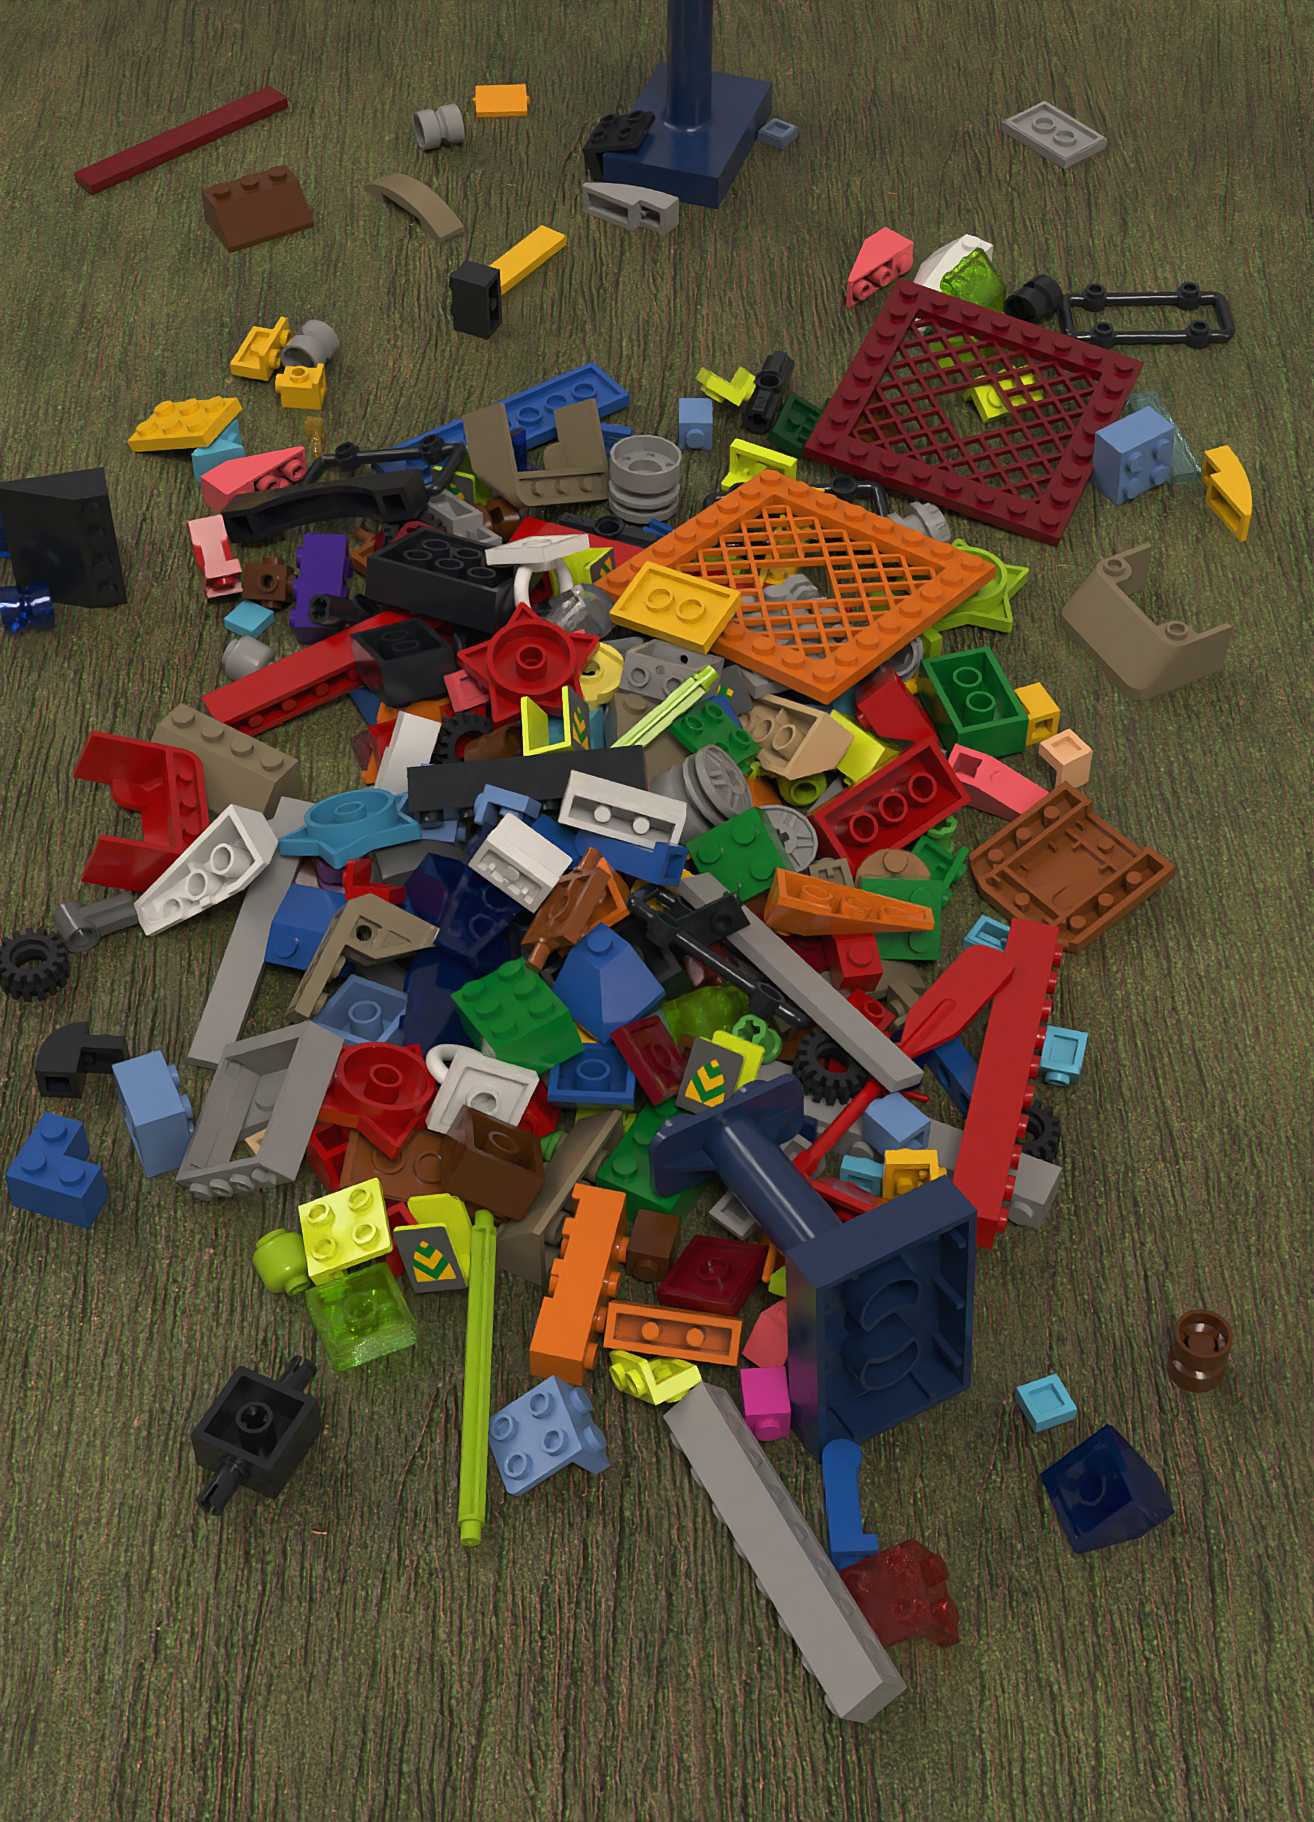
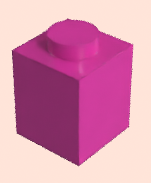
M785 1366L740 1369L739 1396L741 1413L755 1438L760 1441H774L781 1437H790L791 1407Z

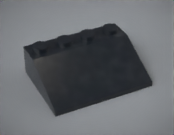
M104 467L0 482V513L18 597L91 609L128 603Z
M422 526L367 556L365 598L379 601V604L383 607H400L410 610V613L415 616H431L442 619V622L446 625H463L473 628L478 634L492 635L507 625L516 610L514 581L520 564L487 565L485 550L497 546ZM545 571L532 572L528 595L531 594Z

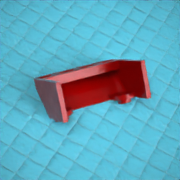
M91 730L73 771V778L110 785L111 797L120 807L127 810L140 811L144 842L100 834L81 875V882L135 892H146L210 826L202 762L196 754L183 748Z

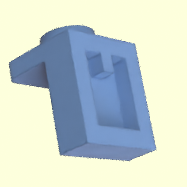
M486 784L483 793L478 795L474 804V823L493 830L499 815L505 816L507 813H511L521 821L524 815L537 819L542 804L528 796Z

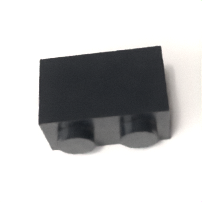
M465 260L456 271L452 272L449 279V288L452 291L450 312L453 316L454 330L488 340L502 324L500 269Z

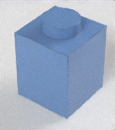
M679 398V449L712 450V398Z
M896 1091L888 1094L883 1099H875L868 1105L864 1111L862 1138L883 1156L885 1155V1150H899L903 1148L924 1150L928 1147L931 1120Z

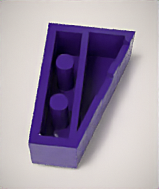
M304 533L303 547H297L296 566L300 568V576L293 580V598L297 599L296 609L290 610L289 627L290 630H295L298 644L314 645L339 633L337 629L312 624L307 614L309 612V601L316 593L350 598L347 580L348 578H353L354 567L347 535Z

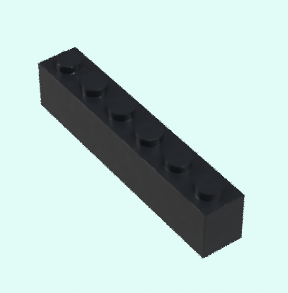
M642 745L407 767L409 813L421 826L428 828L444 825V821L460 820L461 823L475 824L474 804L478 795L483 793L485 785L488 784L528 796L542 804L539 814L544 813L547 816H555L560 813L571 770L648 792L646 756Z

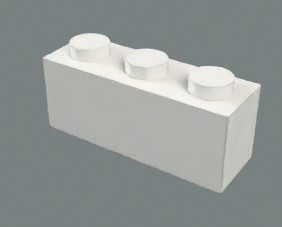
M571 770L560 807L558 822L654 849L656 841L678 844L686 820L687 803Z

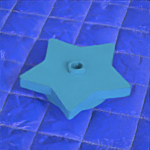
M359 789L340 793L316 803L304 815L305 826L277 840L280 855L321 856L334 869H340L347 865L348 860L360 858L374 849L422 838L419 823L409 817L408 792L393 795L389 791L382 789Z

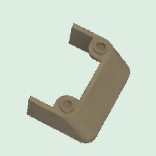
M590 398L553 410L559 442L550 444L545 448L543 454L545 470L517 471L505 403H498L462 415L474 475L478 480L519 509L592 503L608 498L609 481L611 478L596 398Z
M1149 543L1101 560L1064 605L1060 620L1061 627L1127 697L1134 700H1148L1223 670L1232 628L1227 622L1197 634L1189 625L1181 621H1170L1156 626L1128 595L1145 589L1152 549Z

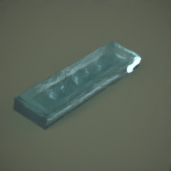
M1156 389L1131 393L1125 405L1130 415L1150 406L1175 426L1171 468L1167 480L1169 484L1174 485L1202 480L1203 469Z

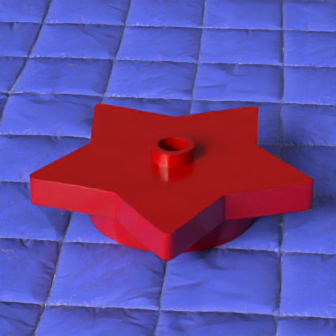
M520 602L507 625L502 627L491 640L457 652V663L490 690L493 727L498 729L506 724L522 720L521 697L528 696L546 714L563 717L562 687L569 685L583 699L579 677L599 650L600 637L598 635L566 632L556 624L543 620L526 603Z
M365 1042L352 1047L343 1045L316 1120L355 1128L389 1158L396 1159L415 1131L427 1129L425 1120L440 1089L435 1085V1079L427 1069L420 1045L410 1044L401 1047L385 1042Z

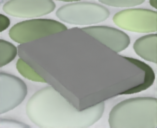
M1046 101L1002 122L1001 131L1063 169L1105 149L1107 145V138Z

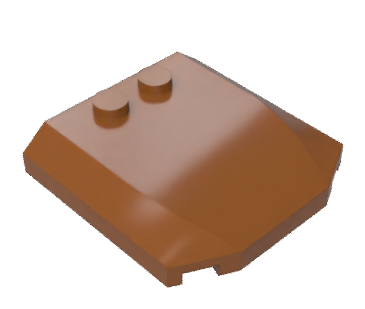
M1064 781L968 855L971 872L979 893L985 901L1010 921L1014 917L1060 927L1056 943L1063 944V950L1077 954L1176 875V866L1149 845L1142 850L1095 814L1092 811V801L1067 781Z

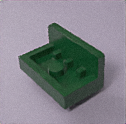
M791 391L774 422L767 440L801 460L804 446L831 399L827 397L822 406L818 408Z

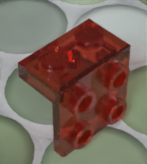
M916 1539L906 1540L838 1571L839 1576L884 1649L919 1634H923L943 1649L960 1642L956 1623L959 1622V1613L954 1601L948 1595L945 1582L949 1579L947 1566L938 1553L934 1554Z

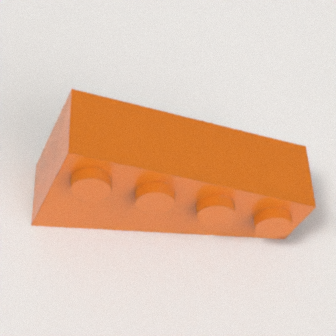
M575 1183L572 1193L574 1218L566 1217L562 1230L563 1240L560 1259H554L550 1273L548 1292L553 1298L544 1296L529 1354L531 1375L547 1379L555 1375L566 1383L582 1386L587 1369L594 1370L597 1364L600 1345L596 1343L599 1333L605 1334L610 1297L617 1298L620 1290L622 1273L618 1272L621 1262L626 1263V1249L630 1237H627L626 1193Z

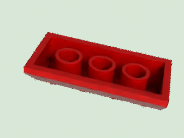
M930 735L910 744L806 814L805 817L816 832L818 841L816 853L822 858H833L834 860L846 858L854 881L857 868L871 853L880 849L903 848L972 799L933 736Z

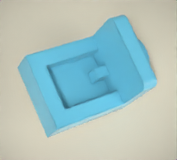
M1048 1025L1038 1076L1045 1077V1082L1056 1086L1066 1087L1069 1086L1070 1082L1078 1084L1088 1033Z

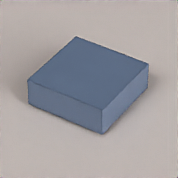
M773 118L758 131L757 140L782 150L798 137L799 127Z

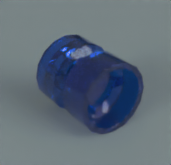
M48 581L28 583L24 590L18 585L0 587V612L5 633L25 631L27 626L31 624L36 629L56 626Z

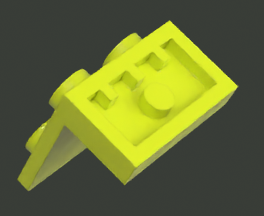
M378 1178L367 1180L298 1206L309 1277L329 1302L345 1297L343 1279L348 1276V1267L393 1250L382 1184Z

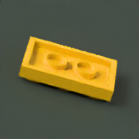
M217 396L209 400H196L193 398L184 402L173 403L172 401H164L154 408V413L146 421L136 427L137 431L127 442L133 452L208 447L243 408L237 397L222 398Z
M646 561L610 610L609 615L612 623L706 655L743 603V599L739 591Z

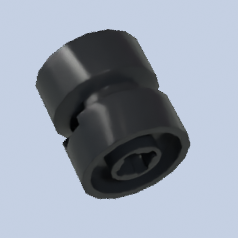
M1037 275L1025 283L1022 288L1007 297L1004 302V312L1006 315L1039 326L1063 305L1064 297L1062 290L1051 277Z

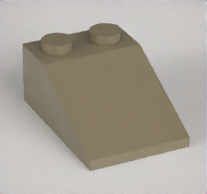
M614 692L603 725L606 748H610L657 705H660L663 700L638 694ZM667 728L643 748L646 756L648 785L651 784L653 777L673 765H683L685 758L691 755V751Z

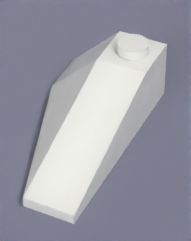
M966 234L939 248L920 265L913 282L964 300L990 277L993 245L978 237ZM930 325L917 329L921 336L924 337L932 327Z
M230 804L134 903L139 923L146 936L153 937L244 890L271 861L278 840L261 812Z

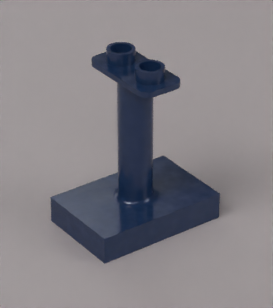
M667 0V62H660L629 112L630 114L636 110H643L644 112L653 111L656 119L638 147L610 151L603 154V183L643 187L678 197L679 202L713 209L719 208L756 142L758 131L765 126L771 115L773 82L712 71L713 0Z
M784 1074L768 1082L764 1080L750 1081L741 1086L732 1095L731 1099L696 1115L679 1114L664 1122L656 1131L648 1148L650 1181L657 1194L668 1197L718 1175L784 1256L786 1266L789 1400L791 1407L790 1428L820 1465L822 1464L823 1449L832 1440L840 1438L849 1439L859 1445L970 1388L977 1209L944 1174L843 1223L779 1147V1145L794 1138L804 1124L803 1085L793 1074Z

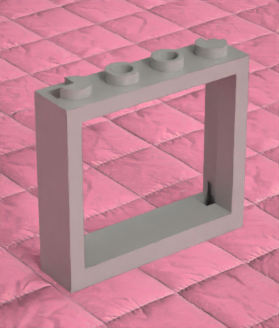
M308 1020L225 1045L175 1182L195 1193L194 1198L211 1201L212 1198L221 1196L232 1197L236 1193H251L255 1189L274 1188L276 1185L295 1181L345 1039ZM288 1069L257 1156L229 1162L260 1076Z

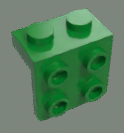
M708 699L686 710L667 727L693 754H697L699 749L707 745L713 744L720 747L733 759L746 780L753 772L750 765L762 750L747 731L741 729L733 722L719 705Z

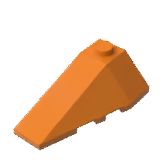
M778 867L764 908V924L773 932L784 936H791L793 933L802 936L931 931L935 924L931 908Z

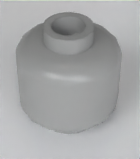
M247 635L239 640L234 638L224 651L221 663L225 665V674L230 679L236 681L273 664L275 652L268 645Z

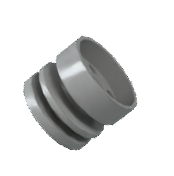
M634 435L623 438L615 443L610 451L609 472L611 479L609 481L608 493L610 510L616 516L626 521L640 524H649L652 519L661 522L676 514L679 507V479L682 468L680 449L673 442L652 435Z
M713 744L704 746L697 751V754L686 757L683 765H673L653 777L650 784L651 793L687 803L686 820L679 842L686 846L685 843L753 807L752 795L741 770L724 750Z

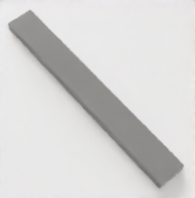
M282 796L270 827L276 838L279 839L305 826L304 815L316 803ZM277 844L270 863L250 883L187 1056L188 1064L216 1070L225 1045L239 1041L267 963L264 961L271 922L291 883H295L304 856L280 855Z
M709 872L680 879L679 886L676 889L695 909L723 897V893L726 891L731 893ZM743 904L741 908L751 925L726 936V938L890 1093L919 1084L925 1072Z

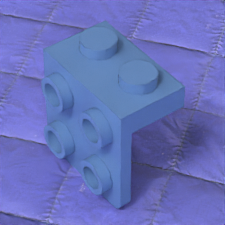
M552 1375L489 1418L488 1441L506 1491L515 1497L521 1496L571 1462L576 1463L595 1475L611 1466L604 1450L607 1447V1441L602 1431L592 1420L589 1412L592 1410V1403L582 1388H574L555 1375Z

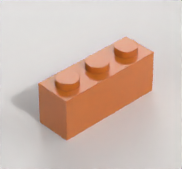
M614 1299L609 1302L603 1347L737 1366L740 1361L745 1318Z

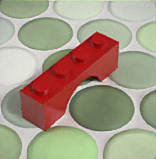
M323 1122L313 1127L306 1147L308 1164L328 1193L332 1194L338 1192L350 1127ZM403 1201L396 1205L385 1203L393 1250L374 1258L388 1280L407 1272L393 1237L394 1229L399 1226L419 1224Z

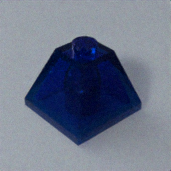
M1106 1424L1040 1474L1072 1549L1077 1554L1141 1538L1175 1513L1157 1473L1123 1436L1109 1424Z

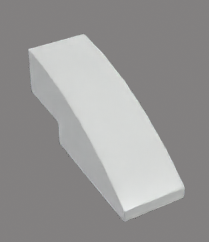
M399 710L389 747L386 746L374 789L386 790L393 795L408 792L407 767L421 766V763L429 764L441 723Z

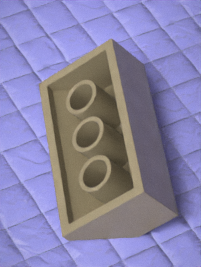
M180 703L157 724L150 741L189 750L200 758L203 765L208 813L217 818L230 804L261 812L267 821L274 818L282 796L296 799L303 792L298 759L183 703Z
M612 1109L581 1118L574 1125L570 1133L566 1132L563 1134L558 1142L555 1155L549 1163H543L545 1183L522 1221L511 1218L507 1224L502 1223L497 1229V1267L542 1286L551 1273L554 1259H560L563 1240L562 1230L566 1217L574 1218L572 1193L575 1183L596 1187V1175L623 1138L622 1111Z

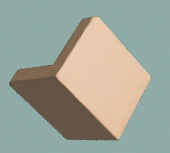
M1070 728L1040 743L1039 754L1057 771L1055 788L1064 781H1067L1074 788L1088 782L1093 750Z

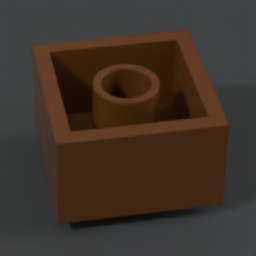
M463 1104L440 1143L443 1190L447 1191L451 1196L459 1197L460 1201L469 1200L486 1207L496 1216H508L521 1222L545 1183L540 1136Z

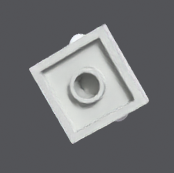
M588 534L530 536L485 550L487 565L520 564L514 581V602L516 608L520 602L526 603L531 608L528 589L532 572L553 569L558 580L560 596L557 611L549 622L556 624L562 629L564 628L573 608L574 586L570 570L561 557L589 549Z
M441 1044L433 1047L426 1055V1066L433 1078L441 1084V1087L425 1120L427 1128L446 1134L463 1104L518 1126L539 1082L537 1072L486 1057L480 1051L461 1045ZM443 1061H452L449 1069Z

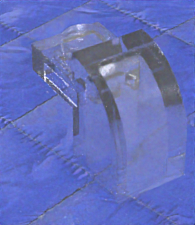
M588 583L577 584L548 601L554 610L546 616V619L566 632L584 629L585 634L598 635L601 639L616 625L611 622L609 615L615 603L606 592L595 585Z

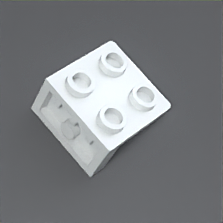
M507 813L498 826L485 839L468 866L534 914L560 879L559 877L562 876L570 865L572 858L513 814Z

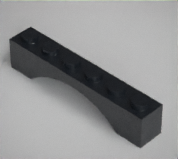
M420 468L236 494L223 508L220 515L222 514L224 525L231 544L262 540L294 527L336 518L361 517L375 519L383 523L415 519L430 501Z

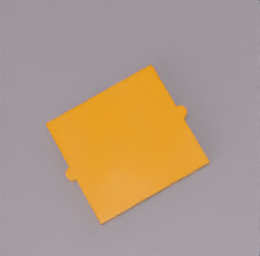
M526 84L475 86L476 97L473 98V105L476 106V117L527 116V104L530 103V97L526 94Z

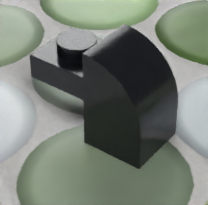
M88 1022L68 1024L54 1031L43 1042L34 1070L40 1096L81 1099L87 1073L113 1074V1064L130 1059L126 1036L110 1034L91 1035Z

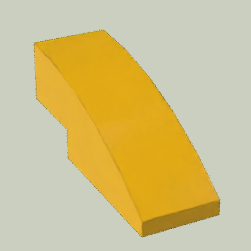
M1228 445L1204 451L1199 478L1208 487L1205 502L1239 542L1246 541L1252 513L1251 488L1246 472Z

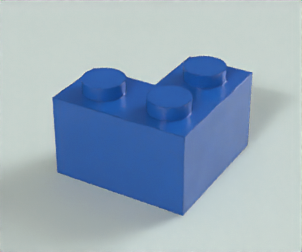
M49 1112L43 1114L5 1174L13 1206L90 1229L109 1196L102 1166L86 1162L90 1155V1150L82 1122Z

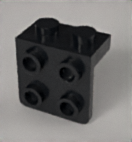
M636 110L625 115L608 114L600 119V122L582 148L585 166L590 170L593 181L603 180V154L605 152L634 149L641 144L656 119L653 111L644 112L643 110Z

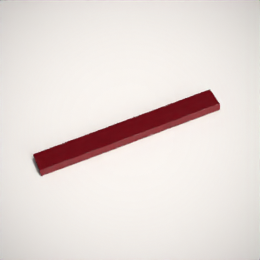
M271 86L263 88L74 172L75 182L94 195L288 107L287 97Z

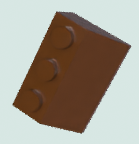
M286 165L274 166L260 173L245 175L240 179L227 183H218L210 188L201 190L205 222L229 253L314 227V221L300 183Z

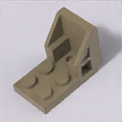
M372 893L348 900L336 910L283 1018L298 1024L308 1018L312 1019L314 1015L317 1016L328 996L322 990L326 982L330 983L332 978H337L345 960L360 967H367L420 955L438 944L444 930ZM358 932L362 935L363 941L356 937Z

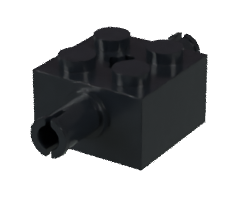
M293 1356L290 1364L278 1381L239 1365L190 1436L197 1465L215 1472L203 1491L196 1497L197 1504L205 1512L209 1513L212 1506H214L212 1515L220 1516L239 1486H245L276 1500L322 1430L318 1399L303 1393L311 1379L317 1374V1368L310 1360L305 1358L300 1366L299 1363L302 1360V1356Z

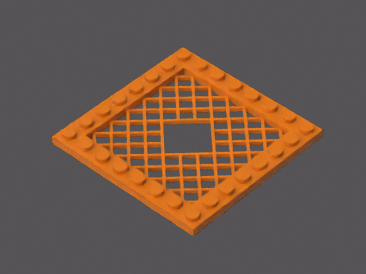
M767 468L594 582L592 596L614 606L645 562L649 561L679 572L700 571L701 576L697 578L715 584H728L730 589L741 592L742 596L757 597L758 602L742 603L735 613L736 618H731L710 648V651L828 705L994 579L996 565L983 560L977 555H971L954 548L949 543L940 542L928 537L918 530H912L895 523L890 518L876 515L861 506L850 504L833 494L824 493L810 487L805 482L796 481L776 470ZM785 513L786 518H769L768 514ZM761 514L762 519H754ZM813 525L814 530L797 531L796 526ZM789 526L790 531L772 532L771 527ZM747 528H765V532H747ZM738 529L741 531V533H734ZM842 537L843 542L825 543L824 538ZM817 538L818 543L801 544L799 539ZM775 540H793L794 544L776 545ZM750 541H768L769 546H751ZM743 542L744 547H726L725 543ZM717 543H719L720 548H712ZM853 550H871L872 555H854ZM846 551L847 556L829 557L828 552ZM821 552L822 557L804 558L803 553ZM796 553L797 558L779 559L778 554ZM771 554L773 559L754 560L753 555ZM747 555L748 559L742 561H729L728 556ZM722 556L723 560L720 562H704L703 557ZM697 558L698 563H689ZM899 562L901 566L883 568L882 563ZM875 563L876 567L874 569H858L857 564ZM850 564L851 570H833L832 565ZM825 566L834 599L765 602L757 569ZM750 569L751 574L733 575L732 570ZM725 570L726 575L708 576L707 571ZM929 575L930 580L913 581L911 576ZM904 576L905 581L888 582L886 577ZM879 577L880 582L862 583L861 578ZM854 578L855 584H837L836 579ZM754 583L755 588L736 589L735 584ZM908 590L910 595L892 596L891 591ZM883 591L884 597H867L865 592ZM858 592L860 597L841 598L840 593ZM888 605L889 611L871 612L870 606ZM862 606L864 612L846 613L844 607ZM819 608H837L838 613L820 614ZM793 609H812L813 614L794 615ZM786 610L788 616H769L768 611ZM761 611L762 617L743 618L742 612ZM867 621L868 626L850 627L849 622ZM841 622L843 628L824 629L823 623ZM815 623L817 629L798 630L797 624ZM790 624L791 630L772 631L771 625ZM764 626L765 631L753 632L746 627ZM845 637L847 642L828 643L827 638ZM820 638L821 644L802 645L801 639ZM794 639L795 645H781L775 642V640ZM824 653L825 658L812 659L805 654Z

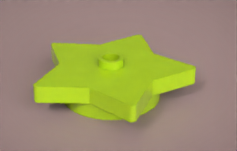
M956 539L951 544L954 548L971 555H977L983 560L995 564V578L942 617L932 627L937 632L970 624L1006 633L1012 632L1013 617L1009 600L1027 583L1029 569L1003 564L994 554L980 548L970 547L963 540ZM929 575L911 576L913 581L930 580ZM896 576V582L905 581L904 576Z

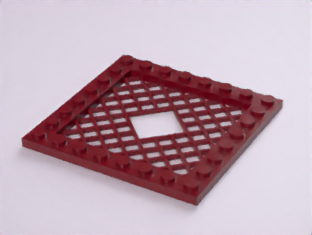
M899 278L805 444L803 456L856 476L877 481L881 485L1058 548L1092 476L1094 469L1092 465L1095 432L1119 420L1141 374L1144 362ZM931 325L936 334L922 337L917 328ZM941 327L950 329V331L943 332ZM910 331L915 339L904 341ZM961 335L966 345L953 348L948 339ZM969 335L981 341L974 343ZM940 341L945 350L932 353L927 344ZM920 346L924 355L911 358L906 349ZM992 347L996 356L983 358L979 349ZM1001 348L1010 350L1012 352L1004 353ZM899 351L903 360L892 362ZM971 352L976 361L962 363L958 355ZM950 357L955 366L942 369L937 360ZM1022 357L1027 366L1014 369L1009 360ZM1032 358L1042 363L1035 364ZM929 362L934 371L920 374L916 365ZM1002 363L1006 372L993 374L988 365ZM908 367L913 376L899 379L894 370ZM981 367L985 377L972 379L968 370ZM1053 368L1058 377L1045 380L1040 371ZM1063 369L1073 373L1066 375ZM887 372L892 381L881 383ZM960 373L965 382L951 385L947 375ZM1032 373L1037 382L1024 385L1019 376ZM939 378L944 387L930 390L925 381ZM1011 378L1016 388L1003 390L998 381ZM1084 379L1089 388L1076 391L1071 382ZM918 383L923 392L909 395L904 386ZM991 384L1016 425L960 439L935 397ZM1063 384L1068 393L1055 396L1050 387ZM897 388L901 397L887 400L883 391ZM1042 389L1048 397L1047 399L1034 401L1029 392ZM874 394H876L880 402L869 405ZM1021 394L1027 402L1026 404L1013 406L1008 397ZM1091 396L1086 406L1081 398ZM928 399L932 408L918 411L914 402ZM1074 400L1079 409L1065 412L1060 403ZM906 404L911 414L897 417L892 407ZM1053 405L1058 415L1045 418L1039 408ZM885 409L890 419L876 422L871 413ZM1032 410L1037 420L1024 423L1019 413ZM864 415L868 424L857 427L859 421ZM937 415L942 425L929 428L924 418ZM1081 417L1075 427L1071 419ZM916 421L921 430L907 433L902 424ZM1063 421L1068 431L1055 434L1050 425ZM895 426L899 435L885 438L880 429ZM1042 427L1047 436L1034 439L1029 430ZM873 431L878 441L867 443L861 440L859 434ZM947 432L952 441L938 444L933 435ZM1021 432L1026 442L1013 445L1007 435ZM926 437L931 446L917 450L912 440ZM1000 437L1005 447L991 450L986 441ZM1070 439L1066 449H1064L1060 441ZM904 442L909 452L897 454L893 452L890 446ZM979 443L983 453L970 456L965 446ZM1052 443L1058 453L1044 456L1039 446ZM957 448L962 458L948 461L943 451ZM1031 449L1036 458L1023 461L1018 452ZM936 454L941 463L928 465L925 464L922 457ZM1010 454L1015 464L1002 467L996 457ZM989 460L994 469L980 472L975 463ZM1059 461L1054 472L1049 463ZM967 465L972 475L961 477L955 473L953 468ZM1041 465L1047 475L1033 478L1028 468ZM1020 471L1025 481L1012 484L1006 474ZM999 476L1004 484L1002 487L992 488L988 486L985 479ZM1049 483L1043 494L1038 485ZM1031 488L1036 497L1026 500L1020 498L1017 491Z

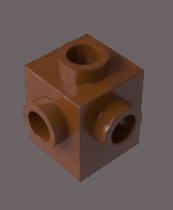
M263 557V564L245 563L243 598L260 601V606L265 608L281 609V602L292 603L293 580L298 578V575L294 574L293 567L284 565V559ZM274 579V584L270 587V583Z

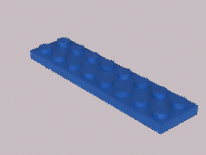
M592 361L492 405L505 403L515 456L558 437L553 410L590 398H596L599 418L629 406L630 394ZM459 418L392 448L420 446V441L431 434H437L439 438L444 439L445 443L455 442L467 446L463 420ZM449 457L435 465H426L423 459L374 463L371 464V468L377 474L420 468L424 483L430 484L432 483V469L434 466L443 467Z

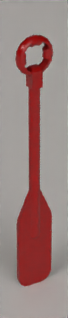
M973 945L965 949L909 1010L899 1049L912 1060L957 1037L1013 975L1015 965L1012 957L986 945ZM874 1077L806 1151L802 1150L793 1159L794 1165L810 1183L812 1182L810 1176L817 1170L818 1162L864 1113L868 1105L884 1091L885 1087Z

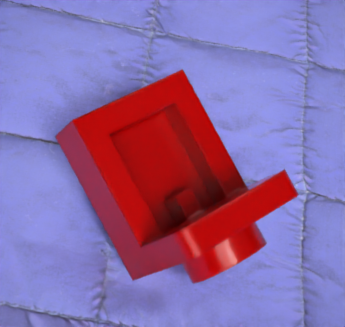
M362 857L348 860L342 876V885L345 889L344 900H351L372 893L393 905L405 903L406 887L370 882L371 858Z

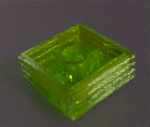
M386 1262L372 1265L305 1291L307 1310L336 1372L348 1370L418 1342L417 1324Z

